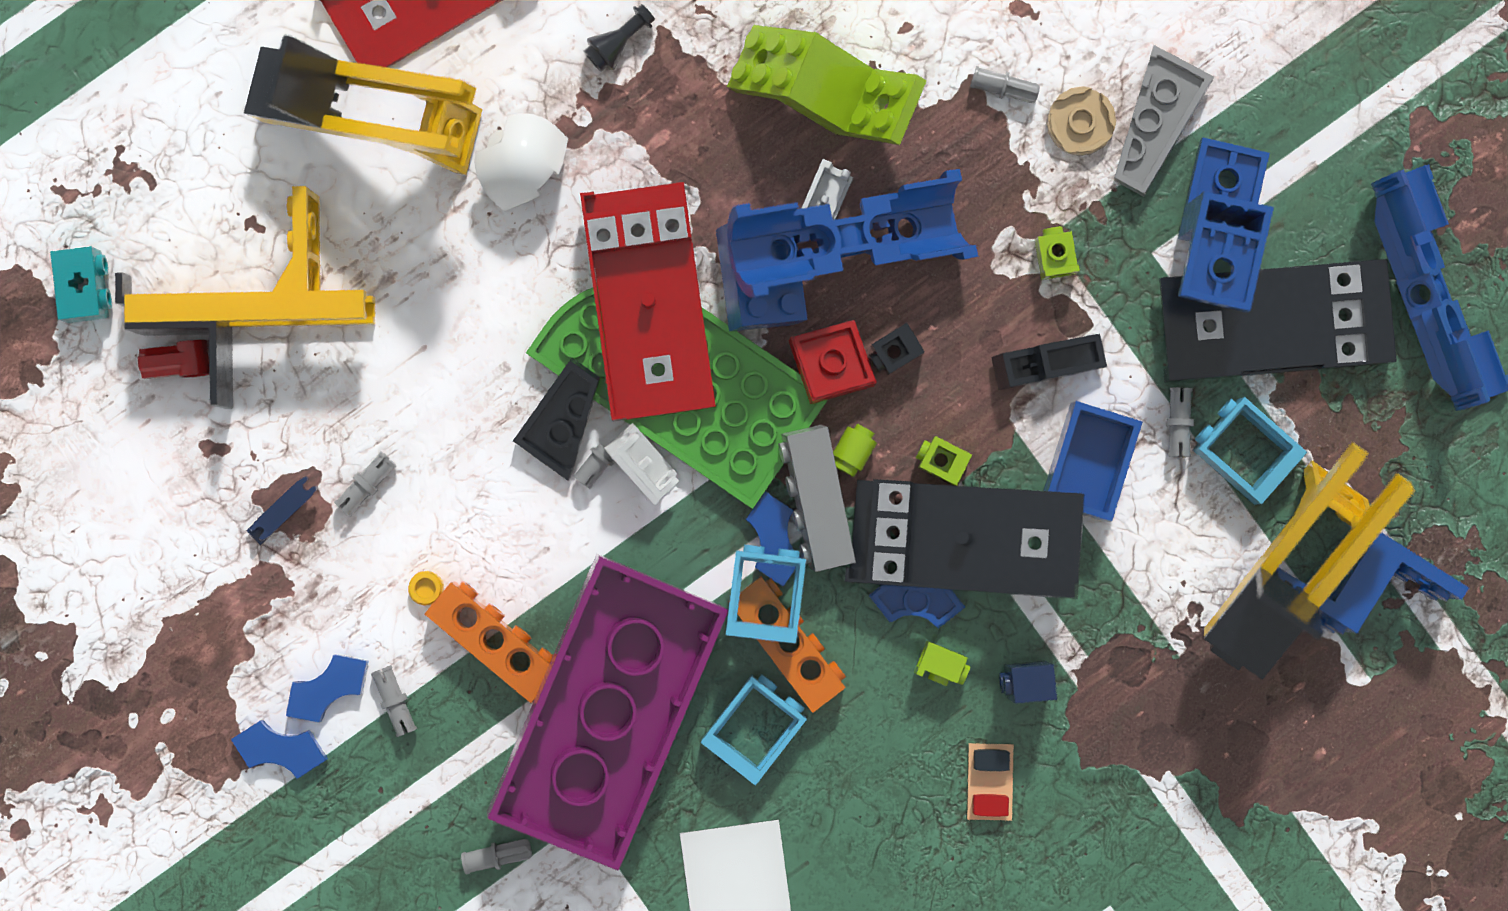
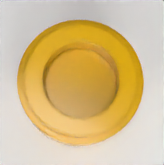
M422 571L415 574L408 585L411 599L415 603L424 606L432 605L444 591L443 580L432 571Z

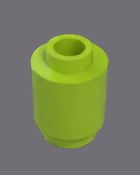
M856 424L854 429L847 426L833 451L836 468L852 477H855L858 470L862 471L877 445V442L872 439L875 433L859 424Z

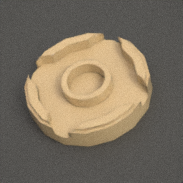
M1085 86L1070 88L1060 94L1051 105L1047 117L1048 134L1054 144L1065 153L1076 156L1091 155L1102 149L1112 137L1116 126L1115 109L1109 99L1101 92L1099 93L1096 90H1092L1093 88Z

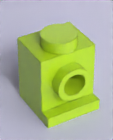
M1062 226L1042 230L1043 236H1039L1034 240L1041 281L1076 275L1080 269L1079 264H1077L1072 231L1063 232ZM1060 245L1064 250L1063 256L1056 257L1052 253V247Z
M934 436L931 442L923 441L915 458L921 461L918 466L919 469L952 486H957L972 454ZM937 454L946 456L947 463L945 466L939 467L935 464L934 458Z
M926 641L914 673L923 677L926 670L930 672L928 679L947 686L950 680L963 685L968 676L970 666L966 664L968 659L966 656Z

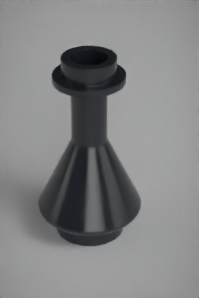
M643 4L638 8L636 6L632 7L635 15L619 29L587 38L586 41L589 46L583 52L600 72L606 67L610 70H615L627 40L644 25L650 29L652 28L651 23L655 18Z

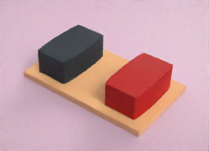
M969 743L967 820L1012 821L1014 744Z

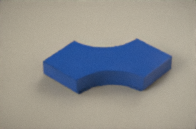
M766 491L746 520L756 530L761 547H765L764 554L778 555L779 549L794 550L788 538V522L794 510ZM757 562L755 565L756 569L772 578L782 587L796 568L794 566Z
M880 585L868 595L889 622H893L903 616L914 615L928 619L938 629L965 608L956 594L950 589Z
M333 654L329 666L320 676L311 681L292 682L286 716L318 723L322 722L328 707L335 700L346 695H362L369 660Z
M260 720L231 739L249 768L262 763L278 764L292 772L297 779L328 760V757L310 730L298 735H284L274 731L265 721Z

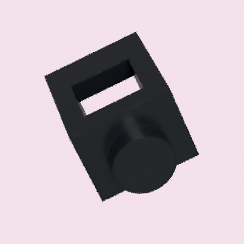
M905 323L871 344L870 347L873 353L868 356L879 373L885 370L887 375H890L922 356L925 351L908 323ZM889 347H898L900 356L898 358L889 357L887 353Z

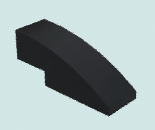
M1100 333L1006 352L991 357L998 391L1107 367Z

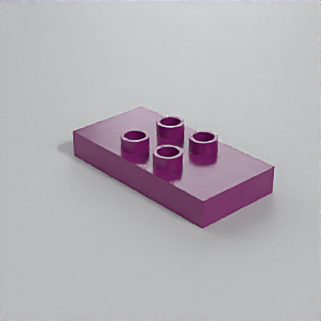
M596 554L487 809V818L619 871L729 610L719 604Z

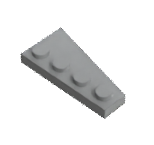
M1153 45L1114 181L1143 197L1146 195L1213 82L1214 76Z

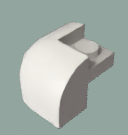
M523 113L507 116L504 130H498L490 135L487 148L475 152L474 165L477 178L483 190L503 211L540 196L539 188L547 182L552 173L554 175H559L568 138L545 118Z

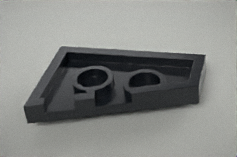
M572 357L513 439L514 443L567 481L570 480L600 377Z

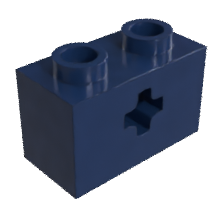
M1047 661L1004 664V672L999 673L1001 694L1004 693L1007 699L1015 704L1057 700L1054 664Z

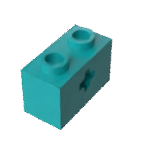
M92 246L50 251L58 320L74 323L109 318L108 309L112 308V296L110 290L105 286L104 275L108 274V262L106 256L102 255V251ZM84 279L88 280V285L83 286L82 290L78 289V284L84 283Z

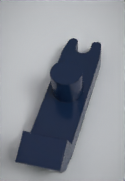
M307 476L291 486L246 530L260 546L317 491V486H313L309 490L304 487L305 483L309 480Z

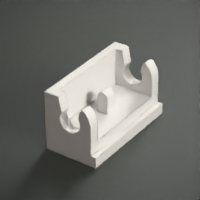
M822 159L802 208L830 204L832 218L835 220L852 182L851 172L847 169H837L833 167L832 162Z
M633 423L604 447L613 460L654 506L679 482L675 477L677 475L676 471Z

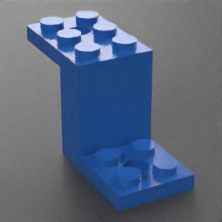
M1204 137L1200 139L1178 239L1190 242L1178 294L1179 297L1243 312L1251 310L1274 209L1271 206L1258 204L1270 153ZM1227 170L1235 175L1236 184L1233 188L1228 189L1221 186L1218 179L1221 171ZM1222 259L1229 263L1231 273L1227 279H1220L1214 274L1213 264L1216 260Z
M1381 532L1319 607L1322 627L1333 634L1335 632L1341 635L1345 632L1358 633L1393 575L1405 582L1408 580L1416 582L1420 585L1418 591L1435 601L1438 598L1444 601H1448V599L1462 600L1469 587ZM1278 567L1276 569L1279 572V578L1290 582L1293 588L1300 586L1304 589L1306 586L1305 583Z

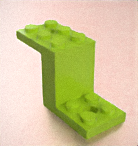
M753 25L751 31L746 36L745 45L738 62L732 69L727 88L736 93L777 99L834 134L900 145L927 80L917 74L873 69L816 32Z

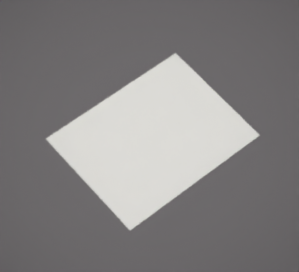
M779 820L680 833L690 911H791Z

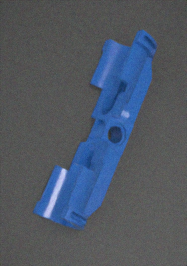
M1424 165L1406 173L1404 170H1400L1371 183L1377 199L1374 222L1433 380L1450 395L1455 411L1486 403L1490 401L1489 397L1507 392L1508 374L1505 375L1489 330L1471 336L1458 300L1452 301L1440 270L1445 268L1432 233V230L1449 223L1432 181L1434 177L1430 166ZM1422 284L1430 289L1431 298L1429 301H1425L1420 297L1419 288Z
M960 169L945 171L936 180L903 185L898 190V193L861 198L860 208L862 215L837 220L832 218L830 204L797 209L799 208L798 203H791L751 210L750 203L735 205L731 209L728 218L727 242L731 266L740 288L749 297L768 295V287L814 279L813 276L844 271L841 258L861 255L863 253L871 255L874 265L908 259L918 261L952 255L959 260L979 257L976 245L967 243L961 233L957 231L952 204L954 203L956 188L962 181ZM901 219L909 221L913 227V233L910 238L903 237L899 233L898 223ZM888 228L889 233L875 239V237L871 236L870 230L879 231ZM809 239L812 242L816 241L818 247L814 250L804 248L797 251L796 245L802 244ZM774 241H780L785 244L787 256L784 260H779L773 256L771 246Z

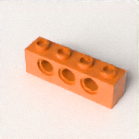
M761 576L740 592L737 614L743 622L765 624L760 621L758 612L762 606L770 604L778 609L779 616L774 623L767 625L788 627L791 606L786 609L778 599L783 593L772 578L765 582ZM799 615L797 631L799 646L794 651L788 652L783 650L779 645V641L757 639V641L813 713L846 688L841 682L846 676L835 661H832L830 664L825 661L820 654L825 648L813 633L808 637L799 626L804 622ZM807 660H814L820 665V673L813 679L803 677L800 672L801 665Z
M456 581L450 582L424 615L528 702L532 703L553 654L543 647L539 651L529 643L531 640L529 634L517 625L513 629L502 621L505 615L491 603L485 607L478 601L476 597L479 593L464 581L460 585ZM465 607L472 608L477 614V621L472 627L465 626L460 620V613ZM492 629L500 631L504 637L503 645L499 649L491 648L487 644L486 636ZM524 652L529 656L530 666L526 671H520L514 667L513 656L515 653Z

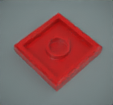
M855 320L790 337L789 344L810 404L876 385L877 382Z

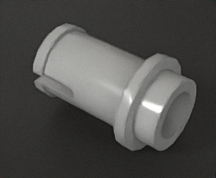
M600 443L596 448L592 447L590 449L592 451L591 455L577 473L573 475L589 489L593 487L592 485L607 466H613L614 464L612 462L613 458Z

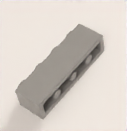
M818 425L781 434L783 442L778 443L779 454L782 463L788 464L790 476L785 477L786 487L789 496L795 497L797 510L792 512L796 530L802 531L804 544L799 545L801 558L806 559V564H809V568L815 572L855 563L828 427Z

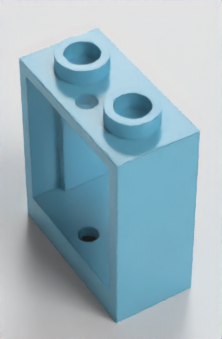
M1239 398L1236 401L1230 399L1217 413L1221 417L1213 427L1208 424L1197 435L1195 440L1198 444L1193 451L1254 505L1262 504L1305 456L1307 451L1247 398ZM1240 413L1283 450L1253 486L1249 485L1209 449Z
M744 544L743 551L736 550L726 635L796 644L806 559L799 558L800 551L779 549L778 555L764 554L765 547ZM744 560L796 567L788 627L736 621Z
M763 674L758 679L754 675L749 677L700 742L755 786L807 720L806 716L802 714L805 707L791 696H788L786 700L774 692L778 686ZM753 688L793 718L758 765L754 764L717 735Z

